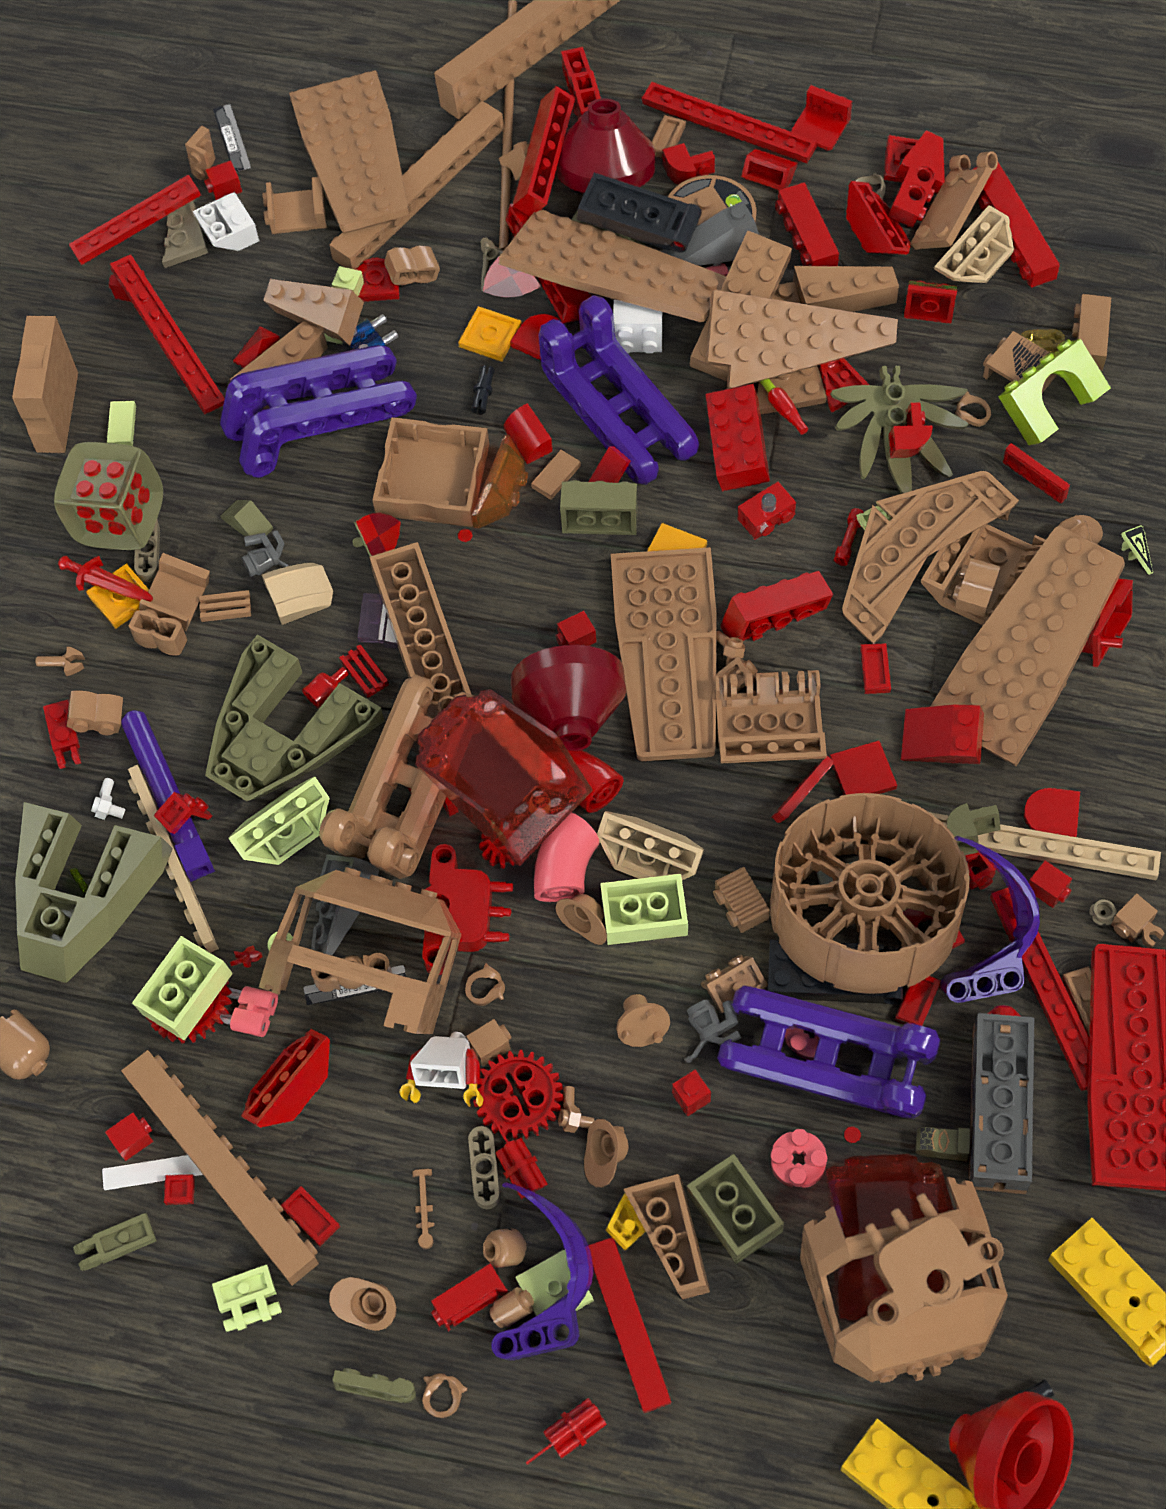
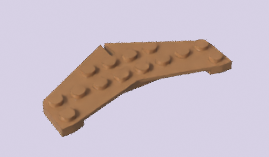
M979 471L876 501V504L892 519L889 521L872 505L843 603L842 611L844 617L868 641L875 644L886 631L926 558L1008 513L1019 500L989 472Z

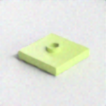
M565 1249L515 1277L522 1290L526 1289L532 1295L534 1300L533 1312L536 1316L569 1292L567 1284L571 1279V1273ZM589 1290L576 1308V1311L594 1301Z

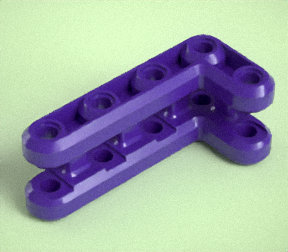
M593 295L581 303L579 308L580 332L573 336L560 320L552 319L541 326L539 346L541 365L545 375L606 449L614 446L631 460L625 472L634 483L646 485L657 478L659 472L658 463L654 461L653 457L646 450V448L657 441H660L665 448H668L677 460L685 461L696 455L699 447L696 434L619 344L615 337L614 314L604 298ZM582 346L593 361L580 368L575 360L574 350ZM602 375L621 392L608 401L590 383ZM629 408H632L648 424L646 428L636 434L618 416Z
M374 345L245 372L233 377L226 390L220 424L228 439L235 441L243 440L239 460L244 472L253 477H263L271 473L277 464L281 445L287 441L398 417L410 412L415 406L417 394L409 382L394 381L377 385L375 383L377 380L390 376L395 370L397 359L391 349L382 345ZM353 386L358 387L357 390L348 392H340L335 394H332L331 390H336L340 388H348ZM313 395V397L315 398L307 401L294 402L289 404L287 402V400L307 397ZM267 405H268L269 408H270V409L262 410V408L265 407V406H267Z
M743 985L735 991L732 1001L735 1013L740 1015L741 1012L760 1018L762 1022H765L760 1045L758 1046L742 1045L732 1042L731 1039L723 1042L720 1045L717 1056L721 1067L907 1119H915L921 1114L926 1094L923 1087L913 1086L911 1082L918 1061L923 1063V1065H928L935 1060L940 1044V1038L935 1030L906 1023L902 1027L750 986ZM793 1028L812 1032L814 1036L819 1037L812 1061L807 1060L804 1062L786 1057L785 1053L781 1052L787 1029L793 1030ZM849 1042L868 1047V1050L873 1052L868 1075H861L859 1077L841 1072L840 1068L835 1067L842 1043L847 1044ZM896 1058L908 1059L902 1082L896 1081V1079L890 1080Z

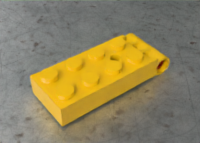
M1091 1218L1050 1255L1048 1261L1137 1353L1140 1359L1152 1367L1166 1354V1293ZM1129 1300L1136 1301L1138 1307H1132L1129 1304Z
M878 1419L841 1467V1471L888 1509H979L972 1492ZM929 1497L935 1498L938 1505L935 1507L930 1506L927 1499Z

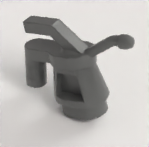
M277 530L272 532L278 544L276 551L265 533L244 536L245 546L262 543L264 547L248 551L247 555L241 557L251 577L256 574L258 576L272 566L280 565L283 568L289 566L280 561L285 545Z
M707 999L700 1001L687 1010L688 1020L699 1033L701 1041L693 1054L685 1057L684 1062L686 1064L692 1062L698 1056L706 1042L721 1045L727 1039H731L734 1042L741 1038L738 1031L725 1038L718 1037L738 1024L736 1013L732 1007V1000L722 1003L726 1020L722 1023L719 1022L715 1006L711 1005Z

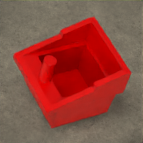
M1118 578L1082 650L1084 653L1093 654V667L1099 666L1110 647L1122 649L1123 638H1116V636L1122 635L1132 617L1133 580Z

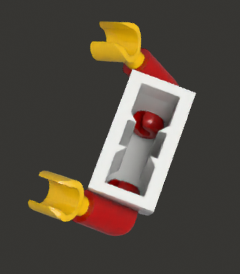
M453 1032L450 1037H432L423 1048L411 1055L406 1075L408 1083L404 1084L399 1092L405 1101L408 1100L409 1094L410 1099L414 1103L419 1101L421 1094L415 1088V1085L465 1089L466 1085H469V1089L463 1095L467 1105L470 1107V1099L473 1096H477L476 1102L479 1107L483 1104V1097L477 1090V1085H480V1063L475 1051L470 1049L469 1041L462 1033Z

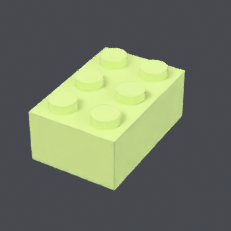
M681 874L601 883L608 945L688 936V920Z
M181 936L132 1004L142 1015L185 1041L233 973L224 961Z

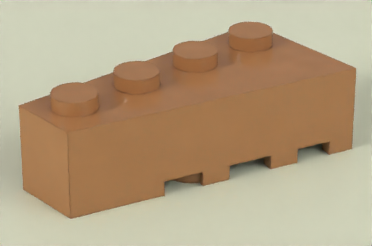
M794 266L793 282H795L801 304L854 312L897 303L899 284L893 267Z
M270 279L263 300L276 313L298 323L306 321L324 330L327 336L341 340L349 346L351 345L364 304L349 289Z
M303 321L236 375L320 357L327 349L324 330ZM267 405V406L263 407L262 410L270 409V408H269V406Z
M679 1174L625 1188L624 1191L682 1300L709 1293L710 1289L684 1185Z

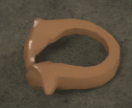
M967 392L959 400L955 415L970 425L980 427L989 421L991 410L985 400L972 396ZM978 403L985 408L986 417L984 419H976L966 411L960 410L961 406Z
M486 963L482 970L473 973L468 978L465 988L466 996L472 1003L481 1006L489 1004L496 998L503 1000L505 984L501 979L500 973ZM489 977L490 979L498 980V984L484 998L476 999L471 994V985L476 979Z
M435 1374L430 1377L425 1376L424 1381L427 1383L423 1395L425 1409L429 1414L437 1418L451 1416L457 1411L461 1395L467 1391V1388L452 1376ZM443 1380H447L453 1395V1404L447 1411L437 1412L430 1405V1397Z

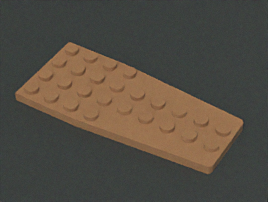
M366 72L291 92L290 97L304 145L341 231L348 232L407 216L409 209L391 116L377 72Z
M540 210L537 213L534 212L499 256V265L567 287L698 322H704L709 316L711 292L713 290L720 291L726 279L724 275L617 236L611 231H604L589 224H582L567 217L551 214L545 210Z
M1062 526L1055 527L965 649L930 707L952 704L980 705L984 712L982 748L1016 767L1056 703L1124 569L1125 562L1123 557Z
M711 547L611 554L615 626L621 663L625 671L626 694L637 759L639 761H656L714 756L716 748V603Z

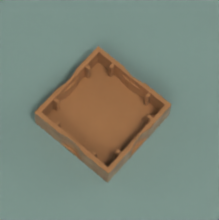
M56 316L26 317L21 356L12 396L17 410L27 427L36 452L65 453L78 377V371Z
M391 417L385 444V459L379 470L373 496L375 513H383L400 519L472 527L489 449L487 428L462 425H436L426 421Z

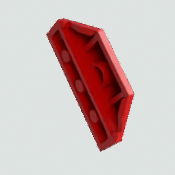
M851 181L848 190L846 219L851 225L852 231L860 240L862 248L868 253L907 255L910 252V241L898 221L887 216L890 211L888 205L878 194L872 191L869 183Z
M310 1029L304 1037L297 1039L286 1047L250 1091L245 1110L241 1116L258 1127L293 1121L328 1077L330 1039Z

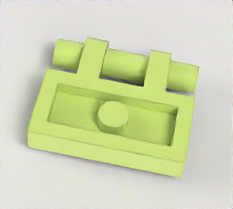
M267 1265L212 1284L219 1311L225 1313L232 1310L233 1318L223 1321L226 1332L234 1329L240 1331L247 1328L248 1324L259 1320L265 1322L271 1320V1316L282 1313L279 1302L268 1305L266 1301L267 1297L276 1294ZM257 1302L258 1309L243 1314L241 1306Z

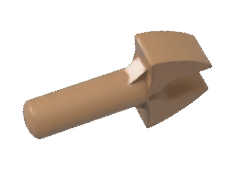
M67 647V652L63 656H38L35 663L37 666H62L66 676H69L84 669L82 663L70 662L74 659L85 660L80 651Z

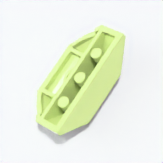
M312 777L286 791L248 818L228 839L243 860L279 865L319 836L320 826L326 816L330 798L316 777Z

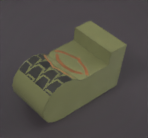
M929 1127L919 1128L916 1131L915 1152L926 1157L967 1162L970 1129L939 1130Z

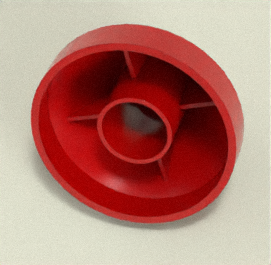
M1023 1392L977 1411L973 1415L964 1414L960 1416L951 1429L949 1446L951 1452L957 1455L960 1467L979 1509H1051L1062 1491L1070 1469L1074 1446L1073 1426L1068 1411L1061 1403L1035 1392Z

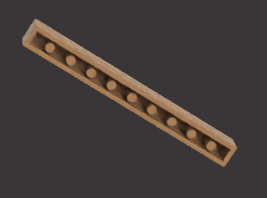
M483 101L472 107L461 121L456 122L454 127L446 135H443L431 149H428L420 160L412 164L402 176L409 214L405 217L342 232L330 244L332 259L343 267L353 270L363 264L364 260L369 259L503 130V114Z
M147 1050L121 1070L122 1073L291 1286L294 1285L319 1264L315 1258V1255L318 1253L308 1239L303 1243L297 1234L301 1232L291 1218L286 1221L280 1213L283 1211V1208L274 1197L269 1200L263 1192L267 1189L257 1176L252 1179L246 1171L250 1167L240 1155L237 1158L232 1155L230 1150L233 1149V1146L224 1135L219 1138L213 1130L217 1127L206 1114L202 1118L197 1111L200 1106L190 1094L186 1097L181 1092V1089L184 1088L183 1084L175 1074L169 1077L165 1072L168 1066L159 1055L153 1057Z

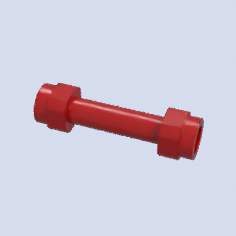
M853 508L849 513L847 519L848 527L841 546L837 547L833 559L838 565H848L852 551L850 549L857 529L862 527L856 516L864 513L861 509Z

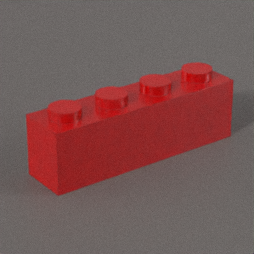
M805 182L779 190L778 200L775 202L778 214H782L784 217L786 231L792 234L793 245L801 253L803 266H838L839 252Z

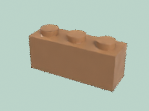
M1082 294L1080 304H1075L1074 318H1078V322L1073 325L1072 337L1076 338V340H1082L1098 368L1103 370L1107 357L1111 297Z

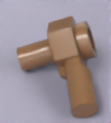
M716 631V641L724 646L723 655L727 656L725 667L735 658H743L745 651L743 640L735 637L729 638L722 632Z
M566 1086L563 1089V1106L565 1109H562L559 1113L558 1125L563 1126L564 1131L575 1133L578 1127L589 1128L592 1122H594V1118L581 1116L579 1108L574 1105L575 1089L572 1086Z

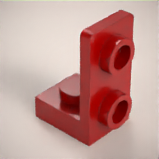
M173 792L153 816L170 833L175 834L191 815L209 820L212 814L207 810L209 806L201 798L196 797L194 799L187 793L182 795Z

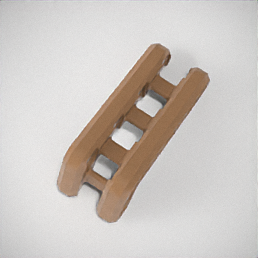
M418 675L407 678L402 684L349 811L343 809L330 811L324 817L319 831V837L325 847L340 856L356 857L358 859L364 858V855L367 853L372 865L398 879L407 878L414 873L481 714V704L478 698L474 695L460 692L453 696L441 721L427 716V710L433 693H435V688L429 679ZM419 735L432 740V747L425 763L422 764L420 769L407 764L409 752ZM398 783L412 788V794L400 818L386 813L387 804Z

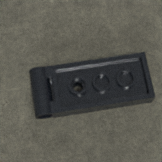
M594 172L579 204L577 220L668 251L672 249L683 253L688 248L702 215V210L695 204H688Z
M770 940L768 991L799 1000L884 1003L890 1005L903 1002V986L898 987L897 991L872 994L850 992L835 988L834 984L824 980V982H821L798 967L783 950L779 940ZM859 943L840 944L846 945V948L857 950ZM877 944L879 952L899 951L901 948L899 946L884 947V944Z

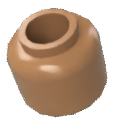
M514 1228L494 1230L488 1234L483 1244V1253L485 1258L494 1267L514 1266L522 1262L527 1245L522 1234Z

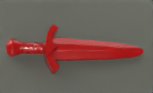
M63 556L59 559L58 566L61 570L77 573L76 586L79 591L84 590V583L86 582L135 600L153 601L152 595L146 590L99 568L103 566L100 556L93 558L84 565L73 562L68 556Z

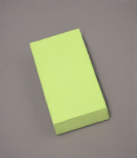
M135 401L110 402L107 443L133 446Z

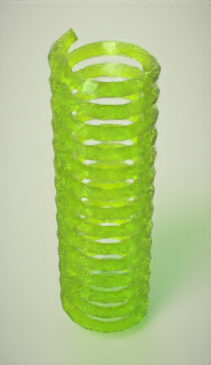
M77 868L71 869V875L79 885V888H81V891L83 893L87 892L86 889L89 887Z

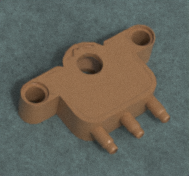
M924 1193L917 1196V1200L927 1219L911 1227L900 1209L897 1208L891 1211L894 1222L901 1234L887 1242L884 1241L873 1223L865 1227L868 1237L876 1249L873 1262L875 1269L888 1290L869 1304V1319L876 1325L891 1326L921 1309L923 1305L931 1307L951 1305L959 1298L962 1292L963 1280H970L1001 1260L1003 1256L1002 1244L993 1237H981L967 1244L956 1224L947 1217L939 1216ZM984 1243H988L992 1247V1255L987 1260L982 1257L980 1252L981 1246ZM932 1270L939 1271L944 1279V1285L937 1293L932 1292L927 1286V1277ZM883 1303L887 1304L890 1308V1316L884 1321L880 1320L877 1315V1309Z

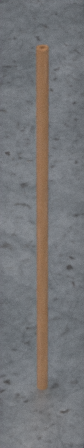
M515 0L508 1L507 19L516 14L517 2ZM514 79L505 85L502 156L512 151ZM507 166L502 167L499 249L502 251L509 244V226L505 220L510 206L511 169Z

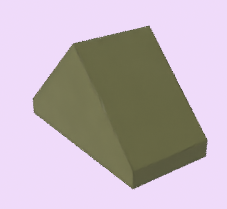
M237 500L220 516L222 520L244 536L259 533L268 535L273 530V526L251 500Z

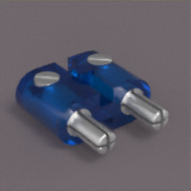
M382 314L371 322L365 319L357 324L350 347L355 350L374 345L386 346L398 338V334L393 330L381 338L377 331H375V328L387 322L386 317Z

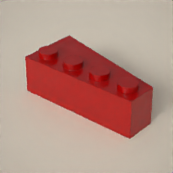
M819 571L810 574L803 573L797 578L790 580L783 579L771 586H760L754 591L748 593L741 592L731 598L720 627L729 638L735 637L743 641L752 638L753 641H756L763 637L762 633L773 627L778 631L785 628L794 618L798 622L827 609L833 593Z

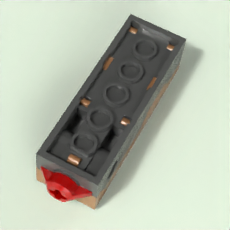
M1006 1005L996 1006L987 1014L978 1013L973 1026L969 1181L973 1183L975 1190L1026 1194L1032 1183L1034 1017H1022L1013 1007Z

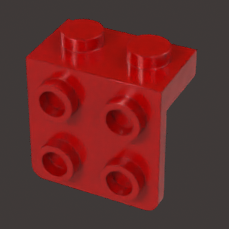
M811 85L807 90L806 107L791 132L817 141V147L832 150L851 119L852 101Z

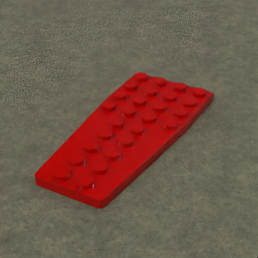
M1098 944L1092 950L1088 1068V1120L1092 1185L1166 1191V950Z

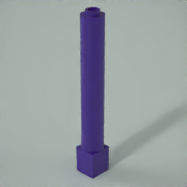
M133 710L125 714L121 725L159 809L173 792L180 794V791L145 713ZM191 817L175 834L169 832L190 882L215 872Z

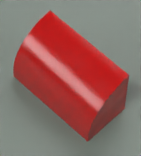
M754 149L746 156L741 177L781 190L789 186L797 163Z
M528 403L519 407L508 417L504 424V431L527 464L553 452L550 435Z

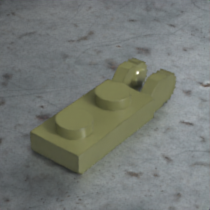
M144 1213L92 1235V1238L76 1244L73 1249L77 1255L91 1251L95 1247L97 1248L98 1254L88 1257L79 1263L80 1270L85 1271L152 1244L157 1240L149 1217Z
M348 1368L343 1369V1372L337 1370L334 1372L333 1383L337 1391L386 1401L405 1402V1404L412 1403L416 1397L414 1384L403 1378H398L392 1382L388 1381L389 1379L383 1375L373 1374L371 1377L360 1375V1372Z

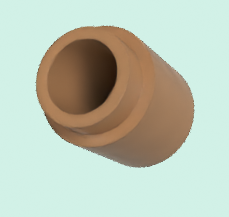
M519 1287L513 1289L496 1300L494 1306L490 1308V1315L493 1321L500 1328L512 1326L533 1312V1297L526 1289L522 1290Z

